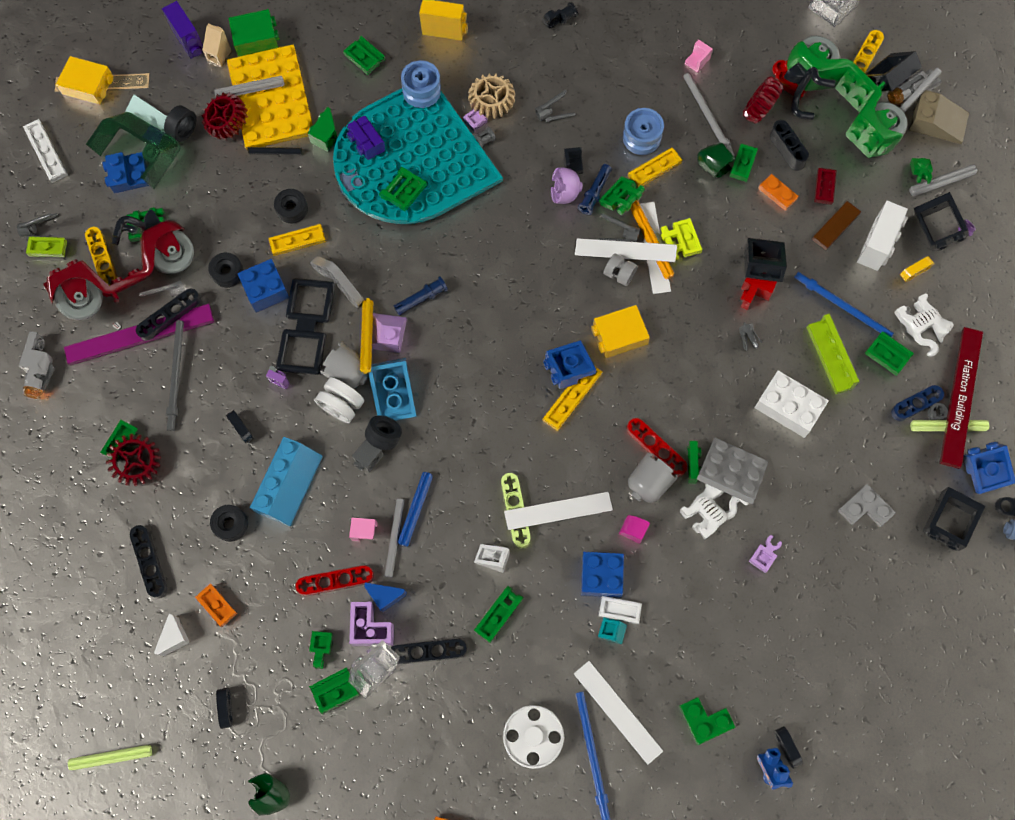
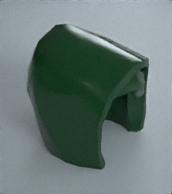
M722 142L703 148L697 154L699 166L714 178H720L732 170L728 163L734 161L735 158Z
M264 773L248 780V783L252 784L256 790L254 800L250 799L248 804L259 816L274 814L289 805V790L285 784L275 777Z

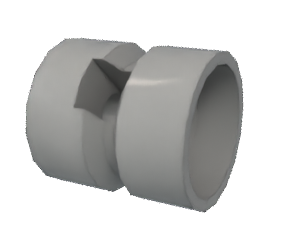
M614 253L608 261L603 274L611 279L617 278L618 283L627 286L635 275L638 265L631 261L625 262L622 256Z

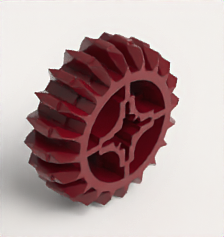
M772 76L767 77L753 93L743 110V116L748 121L754 124L759 123L769 113L782 93L783 84L780 80Z
M223 92L221 96L217 94L215 99L211 98V102L207 103V108L203 109L205 113L201 116L204 129L216 139L226 141L228 137L233 139L234 134L238 135V131L240 129L243 130L242 125L247 124L245 121L248 118L246 105L237 95L230 92Z
M130 434V440H127L124 435L122 436L124 442L120 443L119 440H115L118 446L114 447L111 445L109 447L114 453L109 452L106 454L112 458L107 460L106 464L113 466L107 470L109 472L115 471L112 474L113 478L120 476L118 479L119 483L126 479V486L130 485L131 480H133L134 486H138L137 480H140L144 485V478L147 477L149 480H152L149 474L151 472L157 474L158 472L153 468L161 466L160 463L155 462L156 460H161V456L154 455L159 452V449H152L155 443L151 442L148 444V437L141 441V434H138L136 440H134L133 434ZM139 445L133 452L123 451L128 446ZM145 448L150 454L149 465L141 460ZM119 455L126 460L123 472L120 471L117 463ZM138 455L137 460H138L141 464L135 463V462H133L132 464H129L131 461L129 460L128 457L134 458L135 456ZM134 468L145 470L138 475H128Z

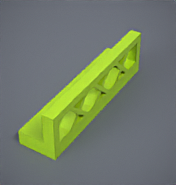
M830 313L826 314L821 321L809 324L807 330L835 394L854 389L860 381Z

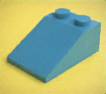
M406 358L372 364L369 377L377 416H387L393 420L416 417Z

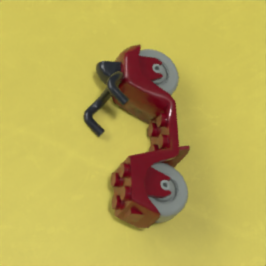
M153 209L146 213L144 222L131 216H122L116 222L111 244L118 245L121 234L124 231L141 234L142 270L134 269L128 273V277L124 279L118 277L112 280L109 286L83 260L78 262L75 259L67 263V268L60 270V268L50 271L47 282L43 283V286L49 294L52 306L55 300L56 307L64 316L72 320H86L93 317L99 311L103 296L112 297L114 303L118 304L120 300L117 293L147 279L152 273L153 268L165 274H177L184 271L193 260V244L188 236L183 233L185 229L180 224L171 220L160 222Z

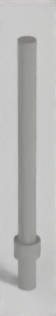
M686 73L683 77L717 139L736 158L731 149L730 141L722 133L690 73Z

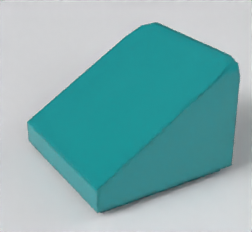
M603 617L598 637L622 644L627 625L621 621Z

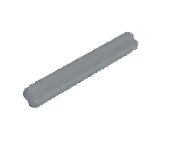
M276 76L215 89V96L217 94L221 96L223 92H230L238 96L284 86V79L282 76Z
M969 165L931 179L930 184L924 181L910 187L909 192L911 196H917L973 176L978 170L975 165Z

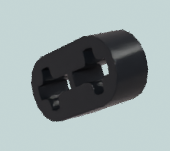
M234 410L226 415L246 444L254 439Z
M229 688L217 689L216 702L219 726L221 729L233 727V712Z
M783 726L774 730L775 737L789 765L793 769L802 765L801 755L786 727Z

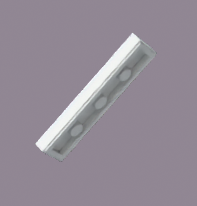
M37 119L23 126L49 180L53 183L68 176L42 122Z

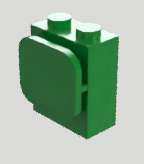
M269 9L228 18L233 44L238 57L279 48L277 43L280 40L278 30L274 29L277 26L275 16H271Z

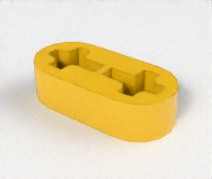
M927 256L903 270L900 276L905 282H908L929 270L935 263Z

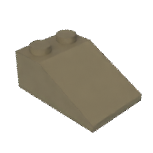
M925 90L916 100L909 131L962 144L969 112L942 94Z

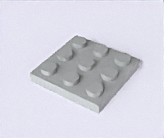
M714 437L697 480L753 504L769 461Z

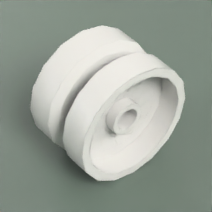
M330 377L324 385L326 392L320 391L314 401L331 416L349 424L355 416L353 409H360L365 400L347 384Z

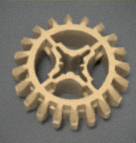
M489 73L488 77L482 75L481 79L476 78L475 83H472L471 88H469L468 100L475 112L479 110V115L484 114L487 119L490 116H493L495 119L497 115L502 118L503 113L508 114L509 109L513 107L515 91L509 79L504 80L503 75L498 77L497 74L491 76Z

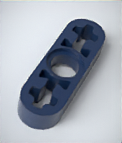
M932 385L897 403L892 408V417L897 421H905L930 408L933 404L939 403L943 399V389L937 385ZM931 393H937L936 397L934 396L927 400L926 397H928ZM913 399L921 400L922 407H915ZM908 406L909 410H907L904 414L898 413L899 409L903 410Z

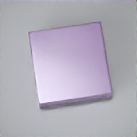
M473 109L463 116V121L474 132L488 122L484 114L479 115V110L475 112Z

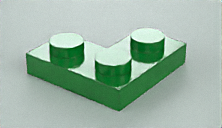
M699 697L679 706L697 745L736 728L727 708L707 716Z

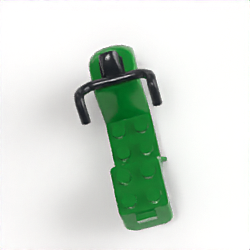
M811 36L794 46L787 60L788 71L784 75L787 81L798 85L792 99V113L798 118L813 120L814 113L799 110L802 92L835 88L859 112L846 131V136L868 158L886 155L891 152L906 132L907 118L896 105L888 102H878L882 95L881 90L886 83L883 81L877 86L853 61L840 59L836 45L825 37Z

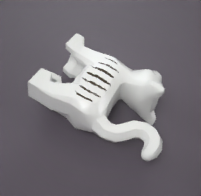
M925 293L918 297L919 301L914 303V307L918 311L917 314L912 315L910 307L903 305L896 309L895 315L905 325L907 333L914 337L919 345L931 347L927 356L933 357L938 353L939 347L937 343L931 339H923L921 334L932 327L938 341L941 343L954 325L953 322L943 319L938 310L928 303V295Z
M705 484L704 492L698 495L689 507H682L680 513L685 519L697 513L700 514L704 520L701 523L696 522L692 528L696 533H701L705 540L721 524L736 515L738 502H742L746 506L749 503L732 496L729 501V511L725 512L713 500L720 497L723 491Z

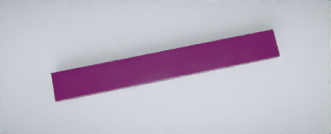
M209 304L193 308L178 319L184 321L183 332L215 323ZM165 317L157 319L156 323H164ZM176 321L154 338L147 341L142 340L136 334V325L65 346L67 364L71 366L175 335ZM143 329V332L147 334V329Z

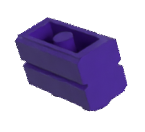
M362 116L357 121L348 124L347 137L351 143L355 142L360 156L364 155L367 160H370L385 151L383 139L366 116Z

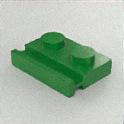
M360 36V39L358 41L355 40L343 53L365 74L369 75L386 59L379 50Z
M883 331L865 352L867 356L895 376L899 374L914 354Z
M347 667L309 686L322 715L360 696Z

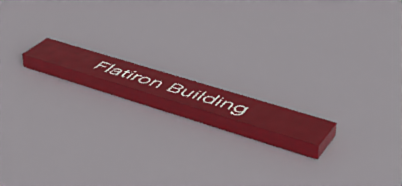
M967 327L962 329L939 463L957 469L962 467L983 338V331Z

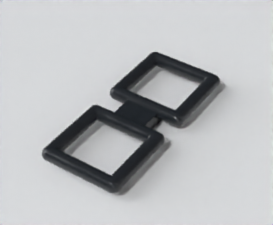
M299 278L292 280L286 318L297 320L296 330H283L276 370L311 375L320 374L327 336L325 333L316 332L317 322L328 323L330 320L335 291L334 282ZM299 286L327 289L323 315L294 312ZM289 337L318 340L314 367L284 364Z

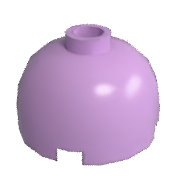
M569 168L555 169L552 176V181H555L554 187H551L553 202L556 204L573 202L583 187L579 176Z

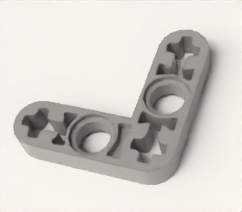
M318 256L310 262L319 274L331 278L353 305L359 307L362 304L364 298L336 264Z

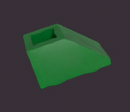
M329 107L320 113L318 120L308 131L310 142L329 152L338 138Z

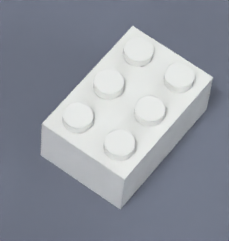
M886 200L875 218L857 263L876 271L879 270L881 265H886L895 250V247H893L895 242L897 243L902 233L900 230L908 219L905 216L907 208Z
M777 371L754 408L805 438L829 400L782 372Z

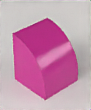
M628 515L618 534L640 544L650 522Z

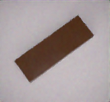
M846 201L814 235L812 240L824 250H827L861 214V211Z

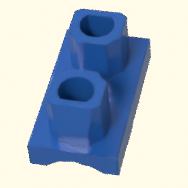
M778 748L767 749L765 754H758L757 760L764 773L763 780L766 784L770 785L772 790L779 787L790 788L793 785L789 776L790 771L783 764Z

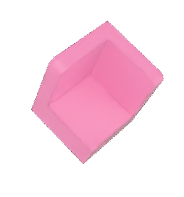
M698 40L694 45L693 53L685 60V65L698 73L710 60L713 49Z
M352 518L349 538L352 541L359 542L360 539L372 540L375 527L378 524L375 519Z

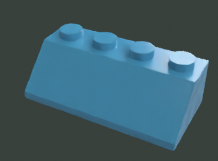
M283 437L250 508L257 514L291 526L323 456L299 442Z

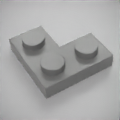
M868 484L838 510L851 525L866 513L879 527L883 526L896 514Z

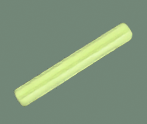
M913 420L910 423L911 431H945L947 420ZM969 420L968 431H987L990 427L989 421Z
M144 745L71 758L68 760V769L77 770L152 756V746Z

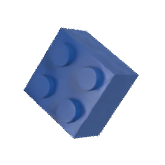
M272 259L237 273L250 304L256 313L289 299L287 290Z
M583 552L581 596L621 598L623 595L624 554Z

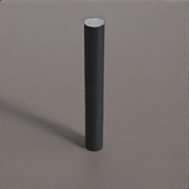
M248 147V154L302 155V148Z

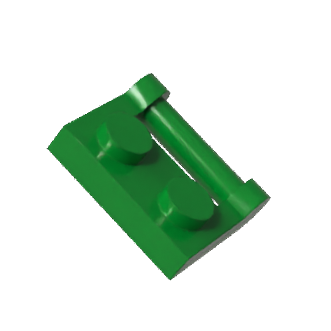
M400 167L397 171L398 174L385 189L380 191L379 196L383 200H388L403 211H406L427 186V182L407 169ZM402 179H406L394 195L391 194Z

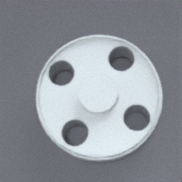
M529 705L518 709L509 717L503 731V742L508 755L517 764L526 768H541L552 763L560 754L564 743V731L560 720L552 711L542 706ZM536 709L539 711L540 718L537 721L529 719L528 713L530 710ZM508 731H517L519 734L518 740L515 742L508 741ZM553 731L560 734V741L556 744L551 743L548 738L549 734ZM531 752L539 756V762L536 765H530L527 762V756Z

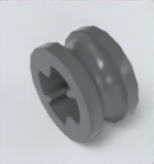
M935 403L928 409L927 414L930 420H943L948 415V409L942 403ZM936 409H939V410H940V411H939V413H940L939 416L936 415V411H935Z

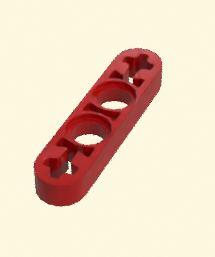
M633 418L628 422V434L648 453L653 454V458L656 460L659 458L667 464L674 457L673 462L676 465L681 464L682 467L681 470L676 471L674 470L675 465L671 462L668 465L673 470L671 474H676L678 477L685 474L687 462L639 418ZM632 424L635 426L637 424L640 425L639 430L642 433L644 430L647 431L643 434L642 438L639 437L641 433L638 430H632ZM647 436H652L655 439V444L647 445L644 439ZM662 449L667 450L669 457L666 459L661 458L658 454L659 451Z
M362 565L299 578L295 588L300 595H316L371 583L374 573L370 567ZM363 570L370 573V575L366 576V580H363L362 577H357V582H354L352 572H355L356 576L361 575ZM342 574L350 575V581L347 584L340 583L339 578ZM324 577L330 579V585L327 588L320 587V580ZM316 579L317 590H315L314 586L307 587V591L300 588V586L304 585L305 581L310 585L314 584L313 580Z

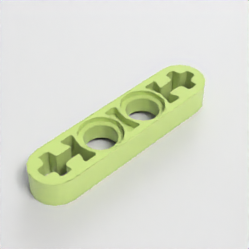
M513 473L505 474L501 479V486L506 510L523 508L524 504L518 477ZM508 478H511L512 481H515L512 484V492H510L509 485L505 484ZM512 496L518 497L519 504L511 506L508 503L509 498ZM528 526L525 527L526 530L522 529L523 537H527L523 544L520 541H516L519 538L518 530L514 532L511 529L513 543L516 547L526 548L530 544Z

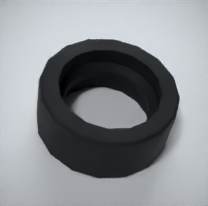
M182 105L174 107L165 119L164 131L166 135L179 142L185 141L195 129L197 122L196 114Z

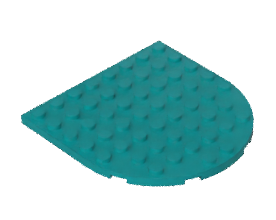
M401 88L357 112L349 123L357 121L362 116H366L385 143V151L370 160H367L364 155L360 156L355 142L351 143L348 139V124L342 128L334 147L333 162L335 176L345 197L361 212L388 223L412 224L436 218L503 182V177L442 91L440 98L435 104L430 107L418 108L407 103ZM400 167L407 169L427 182V186L406 211H403L388 200H383L379 196L380 191L385 189L398 174L397 171ZM354 169L353 172L347 173V171ZM357 172L358 175L351 179V185L355 190L348 192L342 184L339 175L344 173L347 176H351ZM356 178H360L362 185L355 186L353 181ZM403 178L391 194L394 195L406 179Z

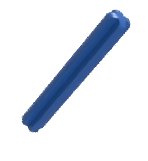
M422 473L398 543L402 546H409L433 478L431 473Z

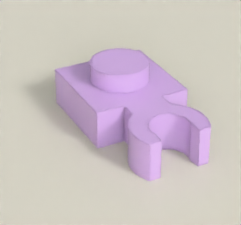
M772 535L766 539V547L760 544L748 561L764 573L769 570L777 557L773 551L778 550L782 545V542L779 541L776 546H773L770 542L773 538Z

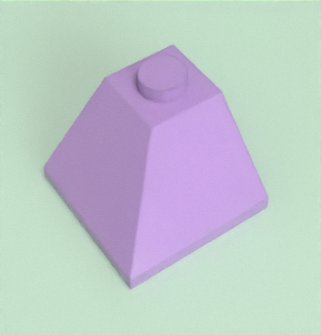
M373 313L372 349L400 353L407 318Z

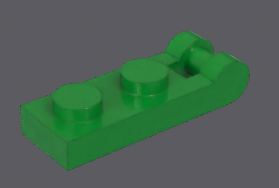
M509 586L504 589L474 629V632L489 643L492 642L524 599L520 594H515ZM506 598L512 601L510 606L504 602Z

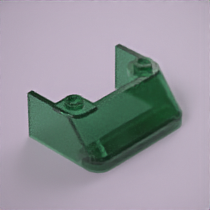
M124 112L103 119L86 145L101 157L120 128L145 142L146 146L143 149L142 155L150 164L141 176V179L151 188L155 189L180 151L179 143L171 136L130 112Z

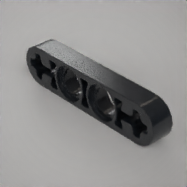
M192 288L186 289L139 323L136 327V334L145 341L154 338L195 308L201 301L199 293ZM192 295L194 300L191 301L189 296ZM180 305L181 309L179 312L173 313L171 311L173 306ZM165 316L164 323H156L158 317ZM146 328L147 331H148V333L145 334V333L143 332V329Z
M136 525L130 530L131 543L146 591L151 597L159 599L166 595L167 584L149 530L142 525ZM138 531L144 532V534H142L141 537L142 540L147 543H142L141 540L138 537H136L138 535ZM150 548V555L142 558V549ZM152 565L155 566L156 573L148 576L146 573L147 568ZM150 580H155L156 584L161 587L158 594L153 592L156 587L154 582H149Z
M461 639L401 644L392 646L388 650L387 656L391 663L397 665L459 659L467 653V646ZM456 643L464 647L463 650H460V654H456V651H449L450 656H446L447 648L445 644H449V648L456 647ZM436 645L443 647V653L438 657L432 654V648ZM415 647H420L423 650L422 657L418 659L412 657V650ZM405 648H408L409 660H406V656H400L397 661L392 657L396 649L400 653H406Z

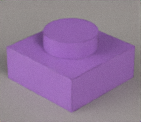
M269 369L266 374L269 382L281 388L287 389L290 384L286 374L279 370L274 372Z

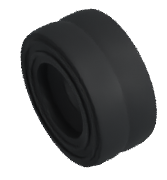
M285 189L279 192L274 199V209L277 216L283 222L297 223L307 215L308 204L305 196L296 189ZM289 203L296 204L295 208L291 210L287 209L286 206Z
M223 252L211 259L208 271L212 280L218 286L230 288L240 282L237 273L244 271V268L237 256L232 253ZM224 267H231L229 273L223 274L221 272Z
M382 415L372 417L365 429L366 440L372 446L381 450L393 449L402 435L400 425L392 418Z
M223 505L213 512L210 518V528L219 539L232 542L240 539L246 533L248 519L239 507ZM228 518L234 519V525L231 528L224 527V522Z

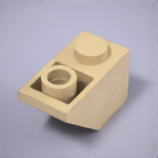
M208 23L202 50L207 61L222 67L232 50L224 30L219 26H213Z

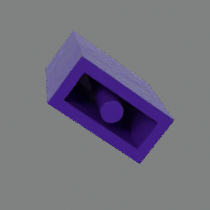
M178 1L163 7L162 11L173 33L190 59L203 53V44Z

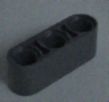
M777 120L772 127L770 139L793 170L803 169L809 157L808 150L785 120Z

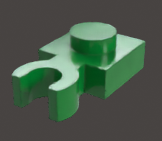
M912 158L910 166L912 174L918 175L917 183H920L921 179H925L927 184H930L933 172L931 160Z

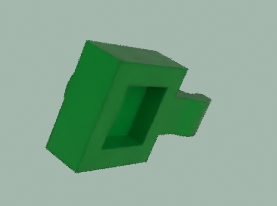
M312 631L309 652L315 653L313 667L316 669H323L324 654H331L333 633Z

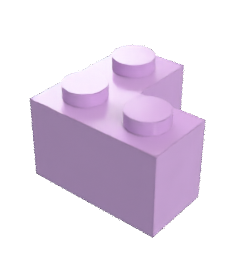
M351 602L349 644L352 646H394V625L391 622H374V604L372 602Z

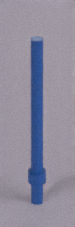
M797 272L794 278L806 285L807 289L810 291L814 290L877 332L881 333L883 331L890 337L894 334L817 284L818 282L813 278L809 279L800 272Z
M584 692L576 693L597 794L595 796L596 805H599L601 819L610 820L607 803H609L608 795L604 791Z

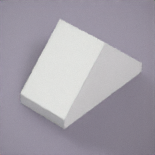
M480 544L474 563L503 573L510 555L509 549Z
M171 614L168 615L154 654L164 657L190 643L178 617Z

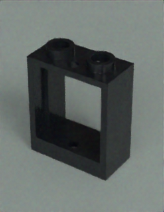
M916 51L890 53L865 74L877 86L883 81L886 83L881 91H893L918 71L922 65Z
M950 192L914 208L915 215L932 251H941L947 248L949 244L962 242L969 236L968 228ZM950 207L960 231L934 242L923 218Z
M748 238L744 252L745 278L783 282L787 268L785 242ZM753 256L778 259V261L755 259Z
M947 487L941 492L923 532L927 533V536L933 540L942 541L949 549L960 551L967 547L986 506ZM946 503L972 515L961 539L936 526Z

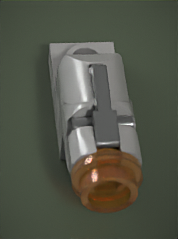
M931 69L926 72L921 70L906 79L893 91L887 93L889 102L894 105L905 102L933 71ZM939 77L926 90L931 91L938 87L942 82Z
M30 331L19 367L27 372L23 395L32 399H39L40 395L44 393L55 368L52 366V357L48 353L41 351L44 348V338L37 332Z

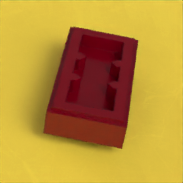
M818 168L814 197L815 203L833 204L837 170Z

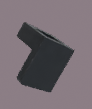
M582 147L564 149V168L572 169L577 174H583Z

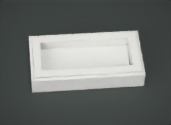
M602 596L598 617L639 624L642 603Z

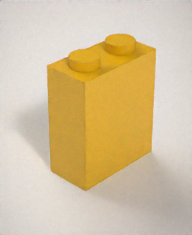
M422 0L419 12L422 35L462 41L463 35L467 34L468 24L466 23L467 12H464V5L436 0Z
M70 56L55 85L63 95L100 105L102 99L106 96L109 85L113 82L114 76L108 66Z
M637 305L594 318L593 326H591L594 337H598L599 350L601 353H604L606 358L648 345L650 337Z

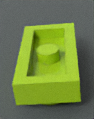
M29 237L26 254L32 257H65L67 240L57 237Z

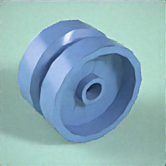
M421 60L406 65L401 74L404 99L408 104L418 108L430 107L435 104L440 98L441 93L438 69L432 63Z
M638 108L631 111L626 117L623 132V142L629 151L638 155H648L657 150L660 146L664 130V122L660 114L649 108Z

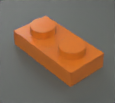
M773 174L766 178L758 188L785 211L799 197Z
M211 583L195 596L220 627L226 625L238 614Z

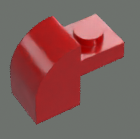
M746 278L741 288L744 290L740 298L743 301L741 308L748 310L754 295L769 301L777 282Z

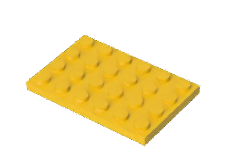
M294 44L227 59L232 85L276 76H282L284 79V86L238 95L248 110L246 113L248 118L245 119L247 124L242 125V134L247 151L248 147H265L308 137V131L313 122Z

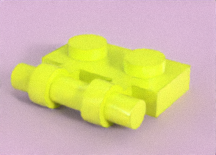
M691 218L674 222L672 225L674 230L669 231L667 226L660 228L662 240L666 244L674 245L672 238L677 237L679 244H677L676 260L679 259L677 253L681 251L684 258L702 253V247Z

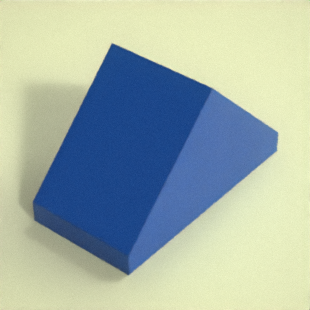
M365 583L364 585L382 613L406 597L407 593L405 589L371 583Z

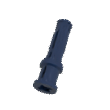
M607 164L601 166L590 190L585 192L582 203L578 205V210L586 215L593 213V207L600 199L599 194L612 172L611 166Z
M439 276L436 281L429 285L425 284L422 290L393 305V307L400 316L423 301L434 299L437 294L448 291V288L441 276Z

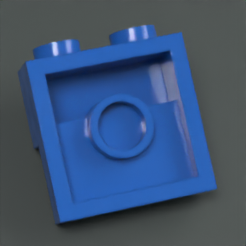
M123 152L105 156L106 161L102 162L104 171L108 174L105 177V183L114 194L149 186L143 152L126 156Z
M581 340L546 351L545 359L543 360L546 370L551 371L552 383L554 385L558 384L560 389L577 384L578 379L596 374V368Z
M991 442L987 443L984 449H980V447L970 448L967 450L968 453L963 455L967 474H971L977 494L1015 484V476L1007 445Z

